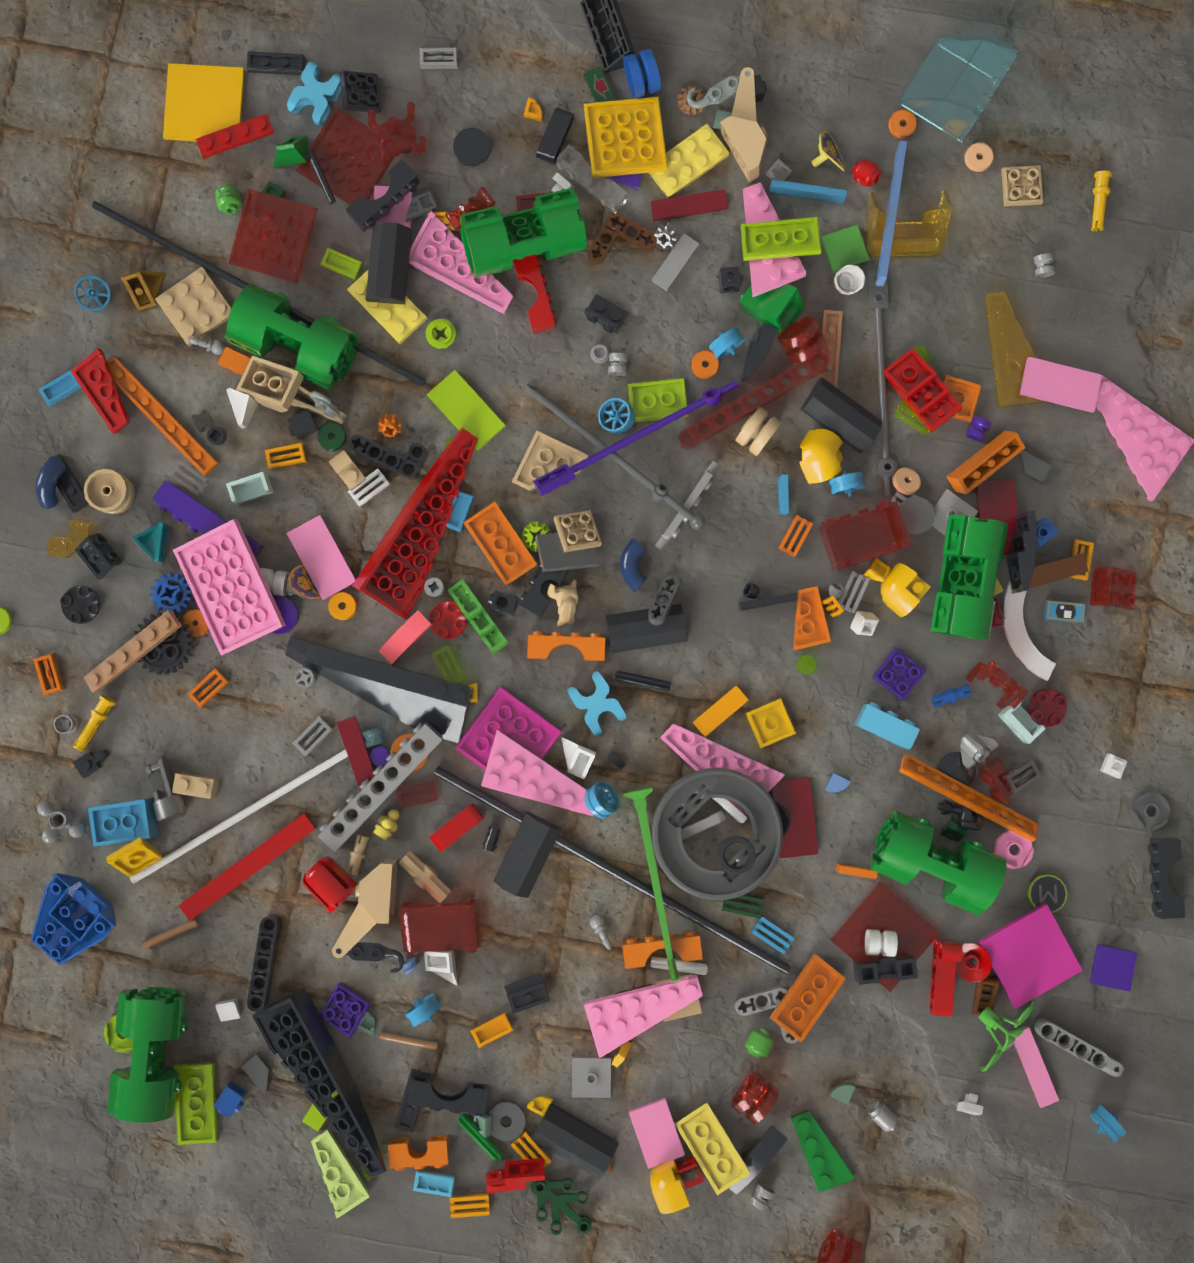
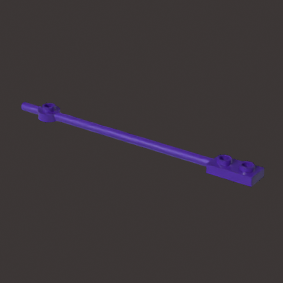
M733 381L720 389L710 388L704 391L701 399L569 467L567 464H564L533 480L535 488L541 495L552 492L554 489L575 479L574 473L704 405H718L723 395L739 387L738 383Z

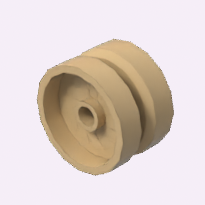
M761 406L753 416L749 417L735 440L741 446H745L751 438L754 439L749 447V451L756 457L782 423L776 417H771L766 425L763 424L768 416V412Z
M101 469L88 477L84 486V494L90 506L104 513L116 515L125 512L131 507L135 498V489L129 478L114 470Z

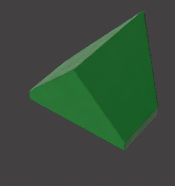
M308 136L290 137L277 145L273 168L306 163Z

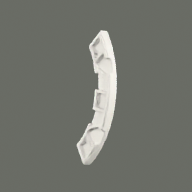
M1009 579L1003 596V614L1005 616L1003 627L1006 638L1013 652L1026 668L1041 679L1048 681L1056 663L1043 656L1030 640L1023 619V604L1027 591L1012 594Z

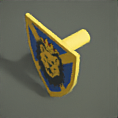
M828 130L822 131L818 144L820 155L811 161L812 165L816 168L829 158L842 171H845L842 156L833 137Z

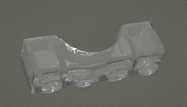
M568 145L558 156L557 168L609 211L617 213L625 204L627 192L613 180L608 181L603 177L592 178L591 167L584 159V156L573 147Z

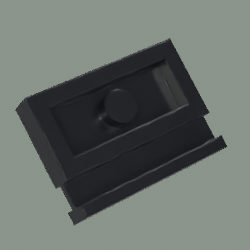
M541 973L504 986L513 1014L550 1001Z

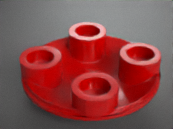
M441 602L429 613V621L433 624L431 629L440 638H456L466 628L467 618L456 602Z

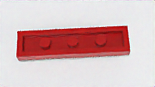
M266 113L196 138V142L203 159L273 135L275 132Z

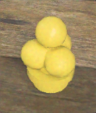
M392 809L388 812V817L380 816L377 820L378 825L374 826L375 830L373 833L385 841L388 837H391V833L395 832L398 828L395 821L399 818V812Z

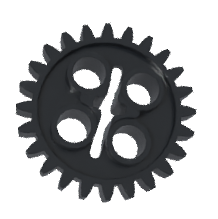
M157 613V617L151 614L150 620L144 618L145 625L138 624L141 630L134 631V633L137 635L163 613ZM178 619L182 626L175 631L172 638L169 636L164 640L170 642L179 640L180 642L178 644L156 646L137 661V663L144 662L143 669L149 668L150 673L156 671L158 675L162 673L169 675L170 671L176 673L177 668L183 669L182 662L189 663L186 657L193 656L189 651L190 649H195L194 646L190 645L195 639L190 638V635L194 632L187 631L190 625H183L184 619ZM173 647H175L177 650V653L174 657L171 654V650ZM155 649L158 652L156 659L153 658V651Z

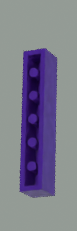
M166 480L152 498L157 502L156 506L164 512L169 510L173 513L172 517L179 522L183 520L187 522V527L195 533L200 531L205 534L228 522ZM245 534L256 559L264 546Z

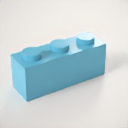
M871 702L870 705H863L854 725L906 750H911L920 731L919 728L915 727L916 723L908 719L902 721L898 719V714L891 711L885 713L880 710L881 706Z

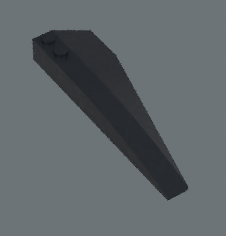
M290 637L285 653L289 658L415 729L420 723L424 725L428 722L443 736V739L459 743L474 691L473 687Z
M300 989L253 1014L252 1017L274 1055L279 1054L283 1060L281 1064L285 1069L289 1068L295 1075L293 1078L295 1082L306 1089V1096L324 1118H329L333 1124L331 1125L332 1129L335 1132L339 1131L344 1137V1144L355 1151V1158L370 1177L386 1172L387 1169L360 1095L339 1050L306 989ZM337 1090L338 1094L332 1097V1094Z

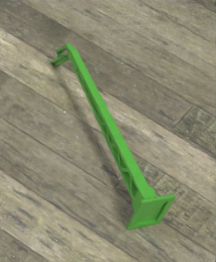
M652 787L623 792L625 797L634 800V806L637 809L668 958L667 964L671 982L679 981L675 960H673L646 812L647 804L645 797L653 791Z

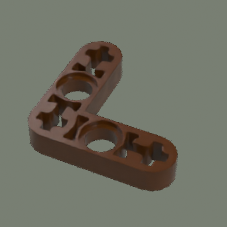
M613 213L607 218L588 251V259L592 264H601L618 236L645 251H651L656 247L657 238L654 236V233L623 215ZM618 219L621 226L617 224L615 227L612 226V221ZM635 228L637 230L636 236L631 237L627 235V230ZM640 233H643L642 238H640V241H637L640 237ZM604 234L611 236L612 239L609 243L601 241V237ZM648 238H651V243L645 245L644 239L648 240ZM599 246H601V257L593 258V252L597 253Z

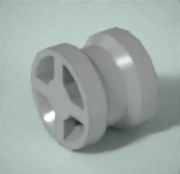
M430 578L425 582L424 589L429 596L437 598L444 593L445 586L440 579Z
M303 668L295 674V682L300 687L308 688L316 683V673L311 669Z

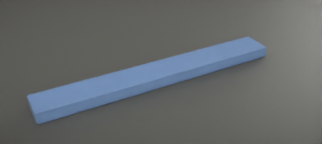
M906 141L899 142L895 154L876 279L877 286L884 285L888 274L907 147Z

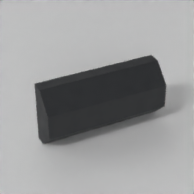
M582 0L580 5L604 72H612L624 68L623 57L630 54L635 55V51L617 0Z
M380 222L373 225L366 289L367 302L405 305L411 228L392 222Z
M823 377L819 378L800 409L824 428L834 432L842 441L859 453L864 452L875 440L882 426V421Z
M682 604L672 605L665 622L661 625H653L649 622V609L606 615L611 652L617 653L686 642L687 631ZM658 608L657 615H654L655 618H657V616H660L661 609Z
M527 811L494 878V882L501 889L515 896L528 898L562 828Z
M553 1103L550 1104L532 1138L535 1142L598 1179H601L619 1145V1142Z

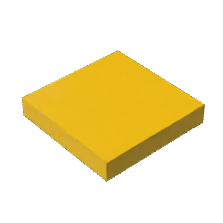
M781 698L745 713L760 748L796 734Z
M141 837L106 857L107 863L128 877L133 876L163 858L159 850Z

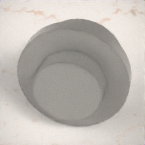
M602 344L595 345L590 352L591 359L598 364L606 362L609 358L608 348Z

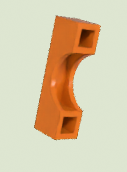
M532 632V635H528V659H548V656L556 647L571 645L581 651L585 661H605V638H601V634H590V637H582V633H571V636H563L561 632H552V636H544V632Z
M693 930L684 931V935L669 933L671 948L679 954L683 962L703 960L699 933H695ZM656 935L645 936L643 940H637L636 937L627 938L626 942H622L625 969L645 967L646 960L651 953L665 948L663 937L657 938Z

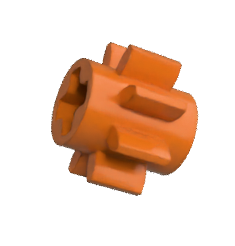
M386 413L384 419L379 418V432H383L385 437L395 438L396 433H401L402 420H398L396 414Z

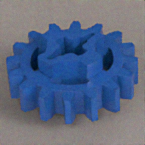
M170 572L167 577L163 574L160 575L161 580H154L157 585L150 587L154 590V593L149 595L155 598L151 601L152 604H158L156 609H163V613L167 610H172L174 614H176V610L182 613V607H189L187 601H193L189 597L193 593L189 590L190 587L186 583V578H181L180 574L176 573L173 575ZM171 581H176L180 585L174 586V584L171 583ZM171 590L174 591V593H172L173 597L169 596L171 594ZM169 601L173 606H167L163 602Z

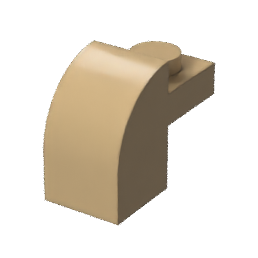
M345 450L329 461L333 469L351 491L367 480Z

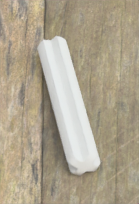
M655 956L651 958L650 965L652 968L669 970L668 958ZM673 959L679 972L707 974V964L690 961L683 962V960Z

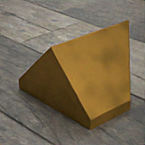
M139 270L121 276L138 311L156 306L157 301L155 298L160 294L166 275L165 272Z

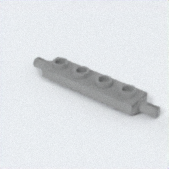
M712 461L707 470L704 471L705 474L683 506L688 510L692 506L697 507L702 499L700 496L702 491H707L713 482L710 479L719 466L716 462ZM678 512L665 533L661 534L655 547L662 550L671 537L675 539L681 530L679 525L682 521L686 523L688 519Z

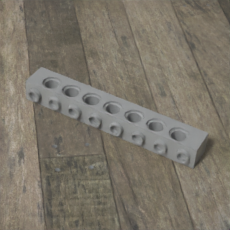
M428 722L424 725L420 723L412 731L415 734L410 739L406 737L399 745L401 749L397 753L393 751L386 758L388 762L384 767L379 765L372 773L375 776L370 781L366 779L359 786L361 791L357 795L353 793L346 800L348 804L344 808L339 807L334 812L333 816L335 818L330 823L326 821L319 828L321 832L318 837L334 852L340 848L443 740V736ZM416 739H422L425 746L418 748L414 742ZM401 754H410L411 761H403L401 758ZM395 767L398 770V774L395 776L390 775L388 768ZM375 782H383L385 788L377 789L375 787ZM368 795L371 798V802L364 803L361 797ZM355 809L358 816L351 817L348 810ZM335 824H343L344 830L338 831L335 828Z

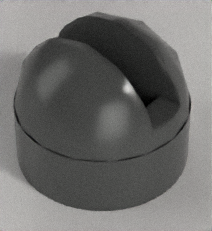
M695 1167L682 1172L683 1181L698 1179Z

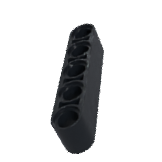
M275 913L267 915L260 922L247 998V1007L253 1012L261 1011L269 1001L282 925L281 917ZM268 919H271V920L274 921V923H275V927H274V928H270V927L267 925V920H268ZM264 939H269L272 943V946L266 947L264 944ZM261 958H265L268 961L267 967L261 964ZM259 977L264 979L265 986L258 984L257 979ZM254 997L260 998L262 1004L257 1005L254 1002Z

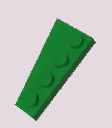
M809 1110L790 1116L819 1193L855 1179Z

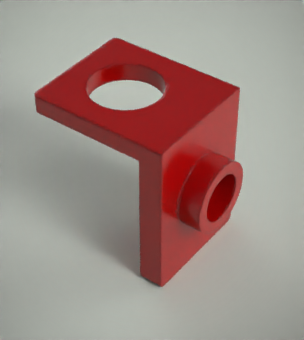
M694 1156L676 1163L677 1171L681 1178L682 1172L694 1167L697 1170L698 1179L683 1181L686 1189L704 1182Z

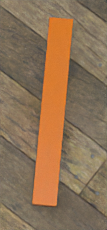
M115 355L111 356L107 363L115 384L205 477L208 476L219 463Z
M907 753L902 757L899 772L1031 842L1037 839L1038 823Z

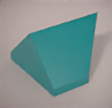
M158 523L131 537L154 561L164 563L169 525Z

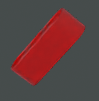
M472 803L429 838L441 853L483 820L484 816Z

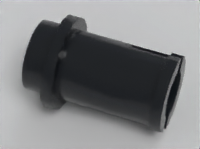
M489 826L485 842H482L483 849L491 852L497 849L496 843L501 829Z

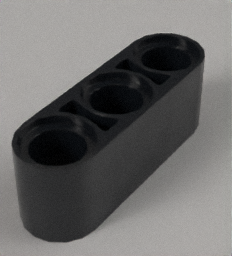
M559 107L555 108L538 147L536 158L553 165L556 163L573 123L574 113Z

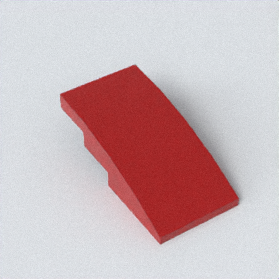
M913 348L882 371L899 396L931 433L962 410V406L950 395V390L937 377L938 374Z

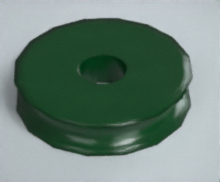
M334 422L322 425L317 434L320 445L329 451L341 449L347 439L344 428ZM335 434V438L330 440L329 435Z

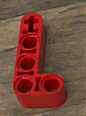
M935 939L933 943L929 1001L931 1015L951 1017L953 1013L956 961L960 962L962 959V946L955 940Z

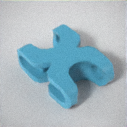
M310 61L301 75L304 86H297L293 89L287 102L288 111L297 114L304 106L312 105L315 107L312 114L314 123L318 126H323L331 113L328 102H335L341 94L340 76L334 74L328 82H318L320 69L317 63Z
M596 671L592 675L596 685L595 693L592 696L584 697L574 687L568 688L567 691L578 709H588L585 714V722L592 733L598 737L601 735V728L597 720L602 712L611 711L620 721L626 719V714L616 699H606L609 693V686L601 674Z

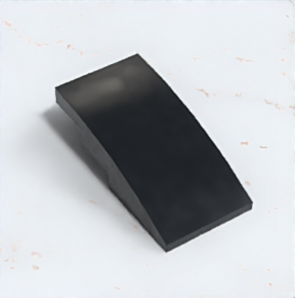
M1035 510L1015 516L1018 534L1010 536L1013 554L1006 556L1012 594L1028 591L1033 575L1037 549Z

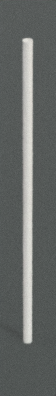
M346 749L130 877L133 884L345 759L348 757Z

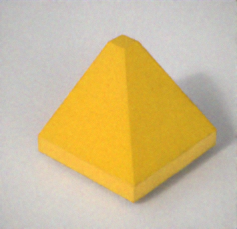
M875 558L863 576L884 582L892 568L878 558Z

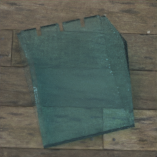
M985 35L939 38L901 97L899 104L962 142L989 102V99L983 95L992 97L1019 52L1014 49V45Z

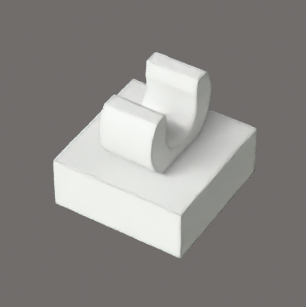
M556 173L552 178L557 182L552 188L553 192L573 188L574 190L575 188L559 173Z
M1107 753L1100 771L1121 779L1128 761Z
M969 1093L966 1094L965 1101L958 1102L957 1111L975 1116L982 1115L983 1106L976 1105L978 1095Z

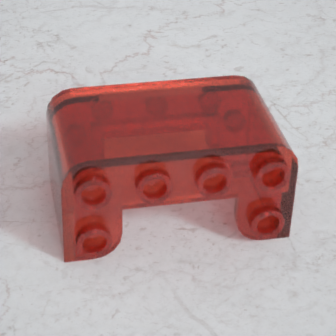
M889 499L880 502L875 506L876 509L869 511L868 508L857 511L858 515L851 517L850 514L839 517V520L832 517L821 523L822 526L819 527V531L832 571L893 553L912 545L897 501L891 502Z

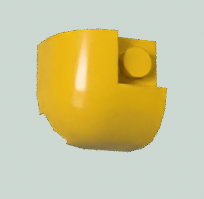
M826 429L809 430L801 442L802 461H800V466L809 484L832 479L842 470L840 463L843 457L839 448L843 442L832 431Z
M897 563L889 572L885 581L881 583L880 592L883 602L897 615L904 617L920 602V599L929 590L930 586L917 576L918 573L902 563Z
M675 1160L654 1166L650 1174V1184L659 1211L663 1214H668L689 1207V1199L682 1184L681 1176L678 1174Z

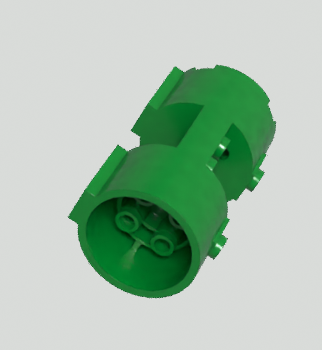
M573 188L535 196L536 201L533 203V208L502 215L498 206L461 214L459 219L461 238L473 277L476 278L510 270L513 266V259H523L534 254L544 253L546 259L550 260L584 251V248L587 247L585 225L579 212L578 197Z
M254 284L247 285L240 292L232 306L227 323V332L224 335L228 342L261 358H264L265 354L270 353L276 345L283 347L298 355L297 365L294 369L299 371L305 379L333 391L334 387L338 384L337 381H343L356 356L354 354V346L359 345L358 333L341 326L340 321L331 316L329 318L326 316L317 318L310 328L301 321H298V323L294 322L290 317L291 304L285 294L269 292Z
M949 515L942 556H944L939 589L935 597L930 632L978 640H990L996 603L993 601L998 564H1001L1003 559L1007 523L966 515Z
M896 810L892 811L891 815L893 816L891 818L887 817L874 844L876 845V854L873 853L869 863L871 870L906 885L920 870L944 880L941 893L943 900L978 916H981L982 912L986 911L993 904L1005 878L1007 867L1005 857L987 850L984 847L985 844L977 840L973 842L966 840L953 855L951 850L944 847L941 850L932 843L934 828L928 819L910 817Z
M147 987L138 992L137 988L124 989L119 993L115 1033L133 1039L131 1066L117 1068L111 1073L107 1114H113L115 1118L122 1121L135 1123L158 1122L174 1116L176 1095L181 1091L182 1080H180V1073L177 1070L162 1066L166 1060V1053H163L167 1040L180 1038L187 1031L188 1020H186L185 992L178 994L179 990L174 988Z

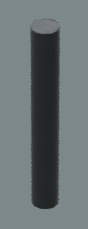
M307 151L306 154L329 204L336 203V199L314 151Z

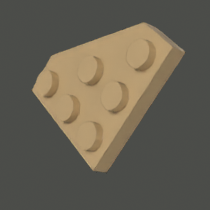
M536 431L512 483L528 491L534 490L536 488L533 480L564 464L571 467L588 458V455Z

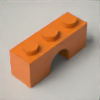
M449 1134L429 1136L427 1150L424 1152H416L412 1149L410 1137L390 1139L388 1143L389 1169L395 1168L396 1171H402L408 1167L424 1169L426 1166L442 1168L448 1165L450 1160Z

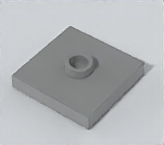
M946 489L933 507L935 521L932 527L945 535L949 515L974 517L978 511Z
M572 1056V1097L611 1098V1057Z

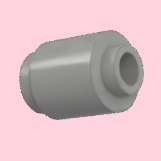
M877 1101L870 1107L868 1113L871 1115V1119L885 1132L892 1131L897 1127L898 1116L884 1103Z

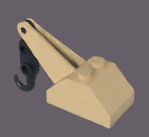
M385 859L361 880L359 885H356L355 895L358 897L359 903L332 948L334 957L342 958L344 955H349L351 959L356 961L374 962L395 957L399 963L390 972L397 973L403 968L404 957L399 951L389 949L379 943L358 942L376 923L389 924L394 918L398 859Z

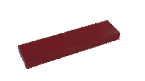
M725 189L650 202L653 222L728 209Z
M356 716L338 721L337 726L359 787L366 779L370 781L375 776L372 774L375 770ZM376 781L375 787L380 789L379 782Z

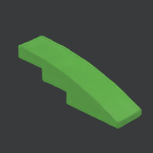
M463 579L447 590L493 655L509 644Z

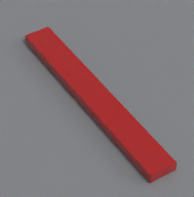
M306 813L302 814L178 906L188 920L191 921L316 829L315 825Z

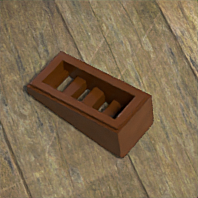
M988 975L984 980L976 982L972 1014L981 1015L986 1009L978 1007L979 1005L994 1009L1000 983L997 976ZM980 997L989 999V1001L981 1000Z

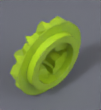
M446 319L433 320L426 329L427 341L432 347L437 349H447L454 343L456 338L454 325ZM435 329L440 332L445 330L444 334L447 339L443 337L437 339L438 334Z
M539 521L529 523L522 533L523 544L533 552H538L536 541L532 543L534 537L530 532L538 533V531L542 530L541 534L552 533L545 523Z

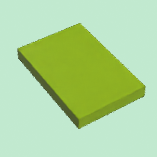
M684 378L628 384L629 402L635 413L634 422L660 420L687 406Z

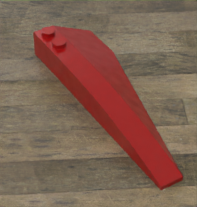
M464 428L460 429L416 488L352 585L404 619L424 590V585L427 581L425 578L428 572L432 570V563L435 554L438 553L441 537L444 536L446 525L454 506H451L454 497H457L459 494V486L465 477V469L471 460L478 438Z

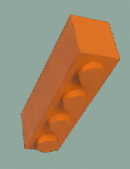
M1003 431L946 477L955 492L968 494L1026 447L1017 432Z

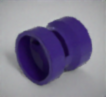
M973 417L972 426L967 430L966 436L974 441L984 442L985 433L990 429L991 423L984 418Z

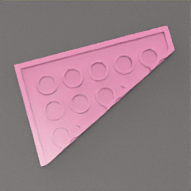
M1102 376L1096 407L1104 416L1109 431L1116 439L1119 449L1121 448L1126 456V461L1131 471L1136 475L1139 485H1142L1148 496L1147 499L1153 501L1194 443V439Z

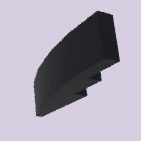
M771 1125L761 1139L758 1138L748 1151L745 1150L741 1155L751 1174L729 1189L737 1195L762 1171L786 1143L788 1138Z

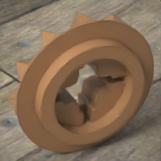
M688 85L682 88L678 94V106L685 114L697 115L705 109V107L695 109L688 104L687 94L693 87L695 91L692 93V97L697 95L696 102L702 100L706 95L704 89L699 88L697 85Z

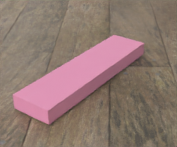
M1026 1026L1023 1033L1016 1038L1014 1045L1037 1102L1043 1108L1059 1101L1031 1030Z

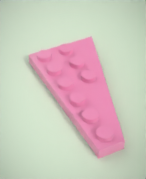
M761 182L743 189L746 223L779 221ZM798 256L749 260L752 297L806 277V271Z
M674 723L660 737L695 771L706 768L735 770L757 781L767 792L785 775ZM728 800L741 813H743L745 816L747 815V813L740 805L731 800Z
M499 730L496 731L481 786L593 816L585 803L584 795L587 789Z

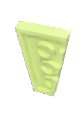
M328 1128L313 1138L311 1143L318 1164L321 1166L323 1179L327 1185L336 1218H339L368 1199L371 1194Z

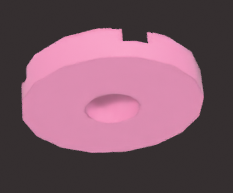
M1007 830L996 839L994 853L1005 857L1008 868L1017 869L1026 866L1032 860L1034 848L1031 841ZM1016 844L1018 852L1012 855L1009 848L1011 845Z

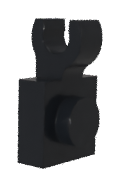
M106 749L100 750L95 754L91 751L74 761L73 764L84 779L102 768L99 762L110 756Z

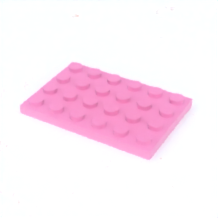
M233 519L173 550L221 655L227 654L286 626L238 519Z

